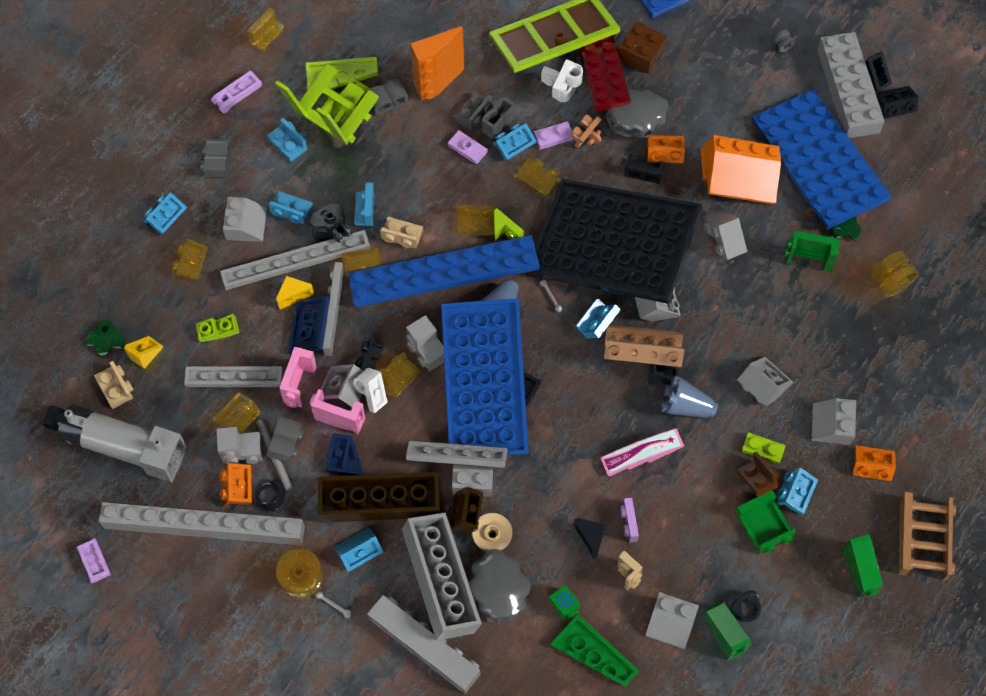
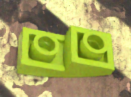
M234 314L217 320L210 318L195 324L200 342L217 340L240 333Z

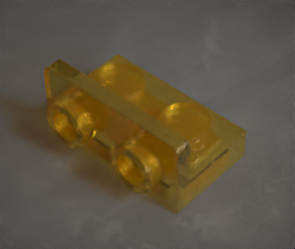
M269 7L247 30L249 41L261 51H265L285 30V26L277 21L275 10Z
M528 158L516 176L547 197L557 182L560 183L561 179L557 177L559 173L552 168H549V170L543 167L544 163L537 158L534 160Z
M470 205L457 206V234L494 235V207L487 205L480 207Z
M186 239L183 244L180 243L176 252L179 255L178 259L174 260L171 268L174 271L172 277L176 278L179 275L196 282L199 278L208 246L190 239Z
M404 352L393 357L390 362L391 364L379 371L382 375L385 392L393 399L421 374V370L407 359Z
M238 392L215 416L213 422L220 428L237 427L241 434L261 411L253 400Z

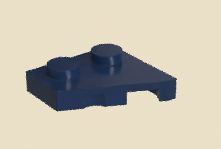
M332 434L325 469L326 473L348 476L364 475L352 436Z

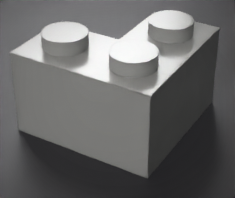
M724 209L703 217L705 222L703 224L704 230L716 239L717 245L715 248L719 256L728 260L747 252L738 217Z
M426 315L406 327L407 347L412 353L415 352L417 354V360L423 368L426 367L430 372L444 363V346L438 340L437 331Z
M237 427L217 429L218 453L223 464L244 462L256 464L258 461H263L260 432L240 434Z

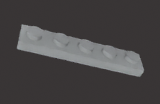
M335 262L334 269L330 271L332 286H328L330 303L323 344L324 356H332L344 275L342 262Z
M282 366L186 367L184 385L185 387H280L283 380Z
M409 441L406 453V460L501 468H505L507 459V448Z

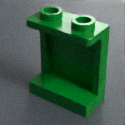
M794 231L793 237H789L785 247L784 257H787L786 264L791 263L794 255L824 261L823 271L831 272L838 256L840 239Z
M773 490L738 506L735 511L738 520L758 554L763 552L768 554L774 551L777 545L781 543L786 545L792 542L796 534L795 528H790L775 502L776 495Z

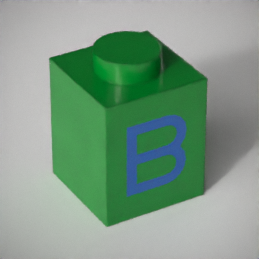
M566 585L549 596V603L563 621L567 618L571 620L579 614L578 610L581 604Z

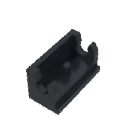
M629 154L624 176L660 184L664 161H661V164L658 165L632 159L633 155Z

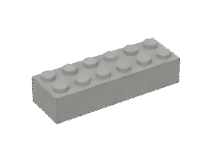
M851 32L821 37L817 51L842 129L849 138L880 133L885 121L856 33Z
M446 513L408 518L402 528V532L436 641L474 634L482 623Z

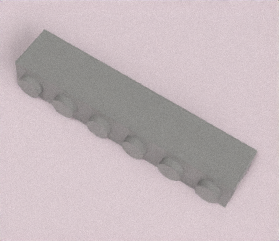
M382 595L368 612V619L466 694L480 676V670L478 669L480 666L472 659H465L462 656L463 653L455 646L453 648L448 646L446 639L436 641L435 635L430 632L431 628L422 621L420 623L413 619L415 616L409 610L405 609L403 611L398 607V602L392 597L387 599Z

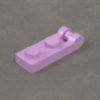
M250 70L215 94L211 101L219 106V110L222 113H227L232 106L260 88L262 82Z

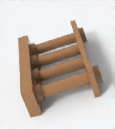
M608 325L605 336L604 359L682 367L684 348L682 347L683 332Z
M904 492L901 496L898 575H907L913 568L943 571V580H948L954 574L955 563L952 562L953 517L956 514V505H953V497H949L944 505L916 502L913 500V493ZM920 510L944 513V524L915 521V519H912V512ZM919 529L943 532V544L915 540L912 538V531ZM917 548L943 552V563L914 560V557H911V550Z

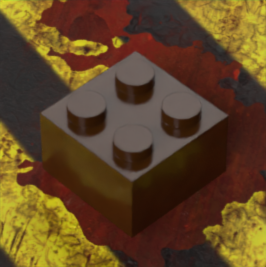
M636 21L619 46V59L649 74L666 47L667 36Z

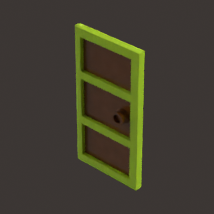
M572 0L490 31L489 36L511 69L516 73L620 32V27L599 0Z

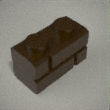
M465 487L455 493L450 524L451 531L462 535H469L471 532L478 531L483 492Z

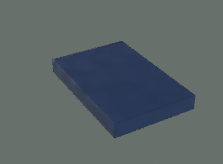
M328 296L296 301L288 348L289 354L292 355L294 347L313 352L323 350L330 303Z

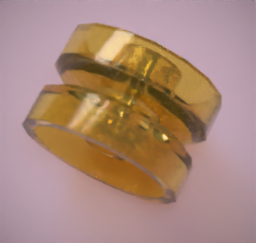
M898 251L879 262L870 271L869 276L875 284H880L879 290L885 297H891L907 288L920 273L913 264H908L909 258L904 251Z
M301 548L292 549L283 554L277 562V580L282 590L288 596L295 599L309 598L318 592L322 586L324 577L322 567L318 558L311 551Z

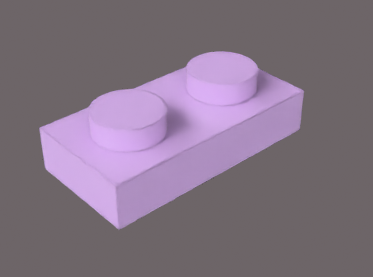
M568 121L534 131V137L540 150L574 140L570 136L572 130Z
M625 498L623 505L620 506L621 517H625L626 525H623L624 535L629 538V543L637 542L639 534L632 498Z

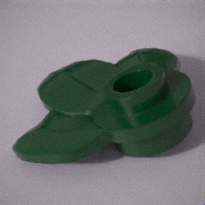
M857 216L832 228L833 237L840 239L848 234L852 240L856 241L861 232V228L856 222Z
M102 320L97 324L96 329L88 333L86 345L95 346L98 355L104 358L112 347L122 350L124 348V338L120 332L115 330V325L111 321ZM104 326H108L107 332L102 331Z

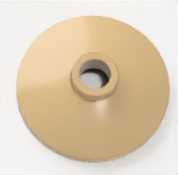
M497 513L482 515L478 520V531L472 533L475 544L484 551L490 549L503 550L512 539L510 522L504 516ZM494 532L496 533V536L494 538L489 537V533Z

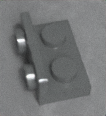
M474 91L454 115V120L472 130L481 123L485 113L492 109V96L488 95L485 98Z

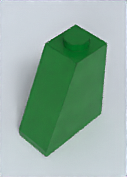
M867 534L850 539L842 553L859 596L867 595V597L877 595L883 583L870 535Z
M718 603L709 606L704 618L727 661L746 652L751 644V640L726 604L718 605Z

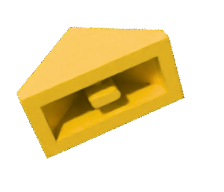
M286 276L276 298L279 309L281 310L293 305L298 300L314 296V290L310 283Z
M147 336L126 344L124 349L133 362L145 369L161 351L163 345Z

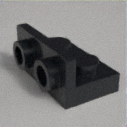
M910 86L876 93L878 103L883 108L884 119L917 112L918 95Z

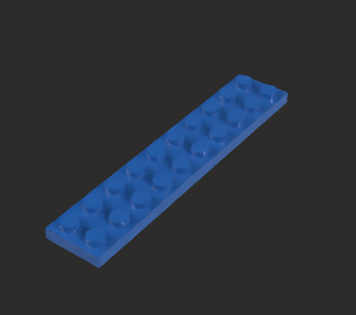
M532 235L354 271L348 274L356 308L539 270L540 266Z

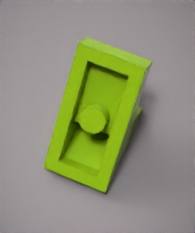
M497 208L494 210L495 242L504 233L509 239L524 237L523 229Z

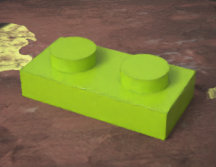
M748 432L741 452L753 456V453L757 451L768 462L779 465L786 445Z

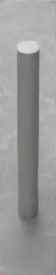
M261 419L256 424L267 449H269L272 439L264 421ZM271 457L285 490L292 489V484L281 460Z

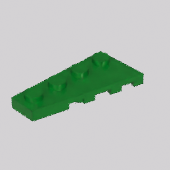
M579 614L550 644L624 687L639 673V670Z

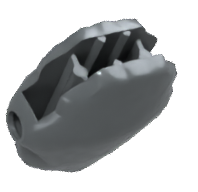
M627 88L631 104L609 109L605 115L606 121L612 132L622 137H649L653 134L655 128L664 125L666 114L669 110L668 101L647 89L636 90Z
M498 549L486 551L482 558L472 565L473 578L468 582L478 614L489 623L514 620L526 607L525 598L531 590L530 580L520 572V564L515 558L507 556Z

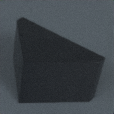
M880 51L867 58L865 63L874 90L878 92L891 85L892 82L883 52Z
M649 364L648 384L671 385L673 377L678 376V367L657 364Z
M581 518L574 519V528L594 559L597 558L605 524Z

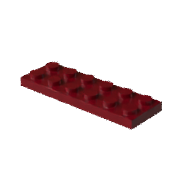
M612 35L581 47L580 53L594 111L609 110L631 104L614 36Z

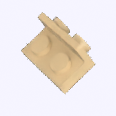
M388 217L384 228L381 227L380 230L381 239L388 243L395 242L401 244L406 248H417L423 232V226Z
M111 361L109 362L111 367L94 376L111 408L114 409L133 399L130 393L133 391V388L128 380L124 382L122 376L125 374L121 366H116Z
M623 551L618 558L617 566L619 567L618 571L626 578L624 588L628 591L631 587L635 589L641 582L643 567L627 552Z

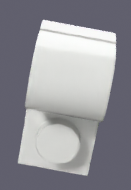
M566 59L553 85L552 98L559 100L561 94H565L567 86L575 88L581 85L583 68L579 64Z
M544 66L541 73V81L546 85L553 86L560 72ZM567 86L565 94H561L558 101H569L576 87Z
M367 368L353 380L355 389L359 393L366 395L369 411L376 413L387 403L381 372Z

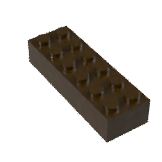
M438 472L318 477V517L320 523L396 520L440 514Z

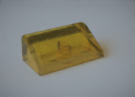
M379 248L342 254L345 276H349L348 273L382 266Z

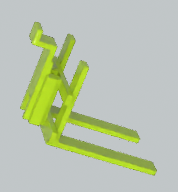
M327 64L319 76L313 79L310 84L311 87L300 101L296 99L287 86L278 80L275 82V85L298 114L346 145L349 142L352 144L356 139L353 133L363 119L368 122L372 117L369 111L379 99L377 94L359 81H356L355 84L349 82L340 95L328 88V84L338 72L330 64ZM322 93L329 97L322 108L318 107L316 111L311 109ZM363 97L359 104L356 106L359 99Z

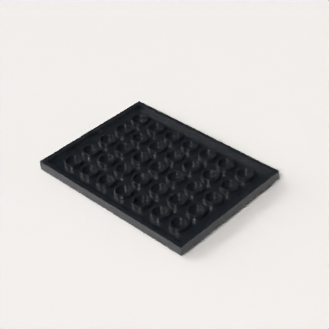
M562 179L535 245L540 269L526 272V275L669 304L703 206L700 203Z

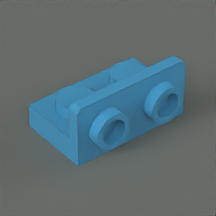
M281 118V125L269 133L267 138L291 162L307 150V139L301 132L298 133L295 130L294 125L290 121L287 122L284 118Z
M518 123L510 128L511 132L507 135L503 132L495 137L497 141L492 144L493 146L497 145L505 161L537 142L526 123L522 126Z
M366 183L365 190L356 192L355 226H373L375 195L373 183Z
M279 191L274 202L270 201L269 208L271 213L277 217H285L293 223L305 224L313 208V203Z
M171 192L167 196L163 194L157 201L159 205L155 209L151 207L144 215L147 218L143 222L145 224L149 223L161 235L187 208Z
M595 299L576 323L575 327L587 339L599 338L620 309L616 304L605 305L600 299Z
M802 468L790 469L785 474L784 483L777 492L776 504L778 506L786 505L799 515L804 514L818 479Z

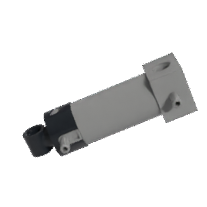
M75 404L70 405L66 411L51 405L41 423L47 429L58 432V438L61 442L140 466L147 475L171 483L187 450V446L179 433L158 426H154L153 431Z

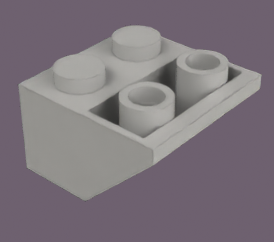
M675 287L669 304L635 297L641 319L658 321L681 316Z

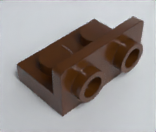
M756 451L753 453L754 461L737 468V473L752 492L759 497L778 488L777 479L779 475L774 467L771 468L768 465L764 456L761 457Z

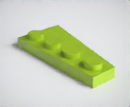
M377 57L306 63L307 90L311 87L310 84L313 79L319 76L327 64L338 70L327 86L331 90L348 85L349 82L355 83L356 81L378 76Z

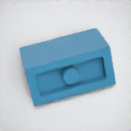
M366 528L334 546L348 572L383 553L376 536L370 528Z

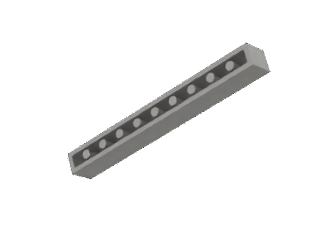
M102 502L99 522L104 529L301 546L305 529L303 520L295 518Z

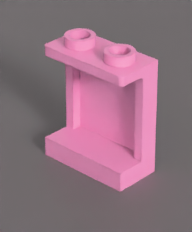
M298 347L293 349L279 388L283 402L291 408H302L303 406L301 394L297 388L303 371L315 374L317 365L313 351Z
M318 389L317 393L311 397L310 405L315 420L357 435L359 434L365 420L363 403L355 401L352 410L348 411L326 403L323 390Z

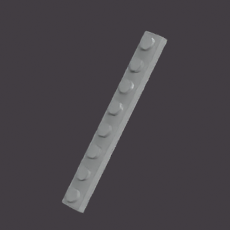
M365 230L352 233L350 237L344 235L340 243L330 239L222 270L220 272L225 289L229 290L370 249V244Z

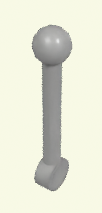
M541 280L540 286L546 290L555 306V311L561 312L562 306L556 302L547 286V281Z
M316 592L315 597L317 599H322L342 612L345 618L352 616L350 610H345L323 596L322 592Z

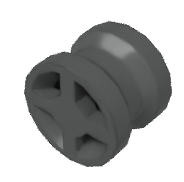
M782 30L773 37V41L775 44H778L780 52L788 51L795 44L794 39L790 38L788 30Z

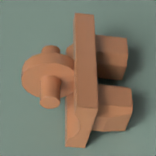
M587 114L584 116L579 124L587 130L584 132L576 126L570 134L576 141L574 145L576 148L579 149L587 138L589 146L600 144L602 141L600 137L601 131L596 130L594 132L593 130L602 119L597 116L594 120Z

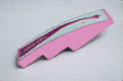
M675 428L618 449L601 457L607 475L612 476L627 468L630 470L645 462H653L684 447L678 430Z

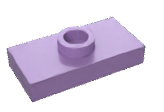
M458 131L448 142L450 148L476 165L488 152L487 148L461 131Z
M96 538L76 546L92 584L111 575Z

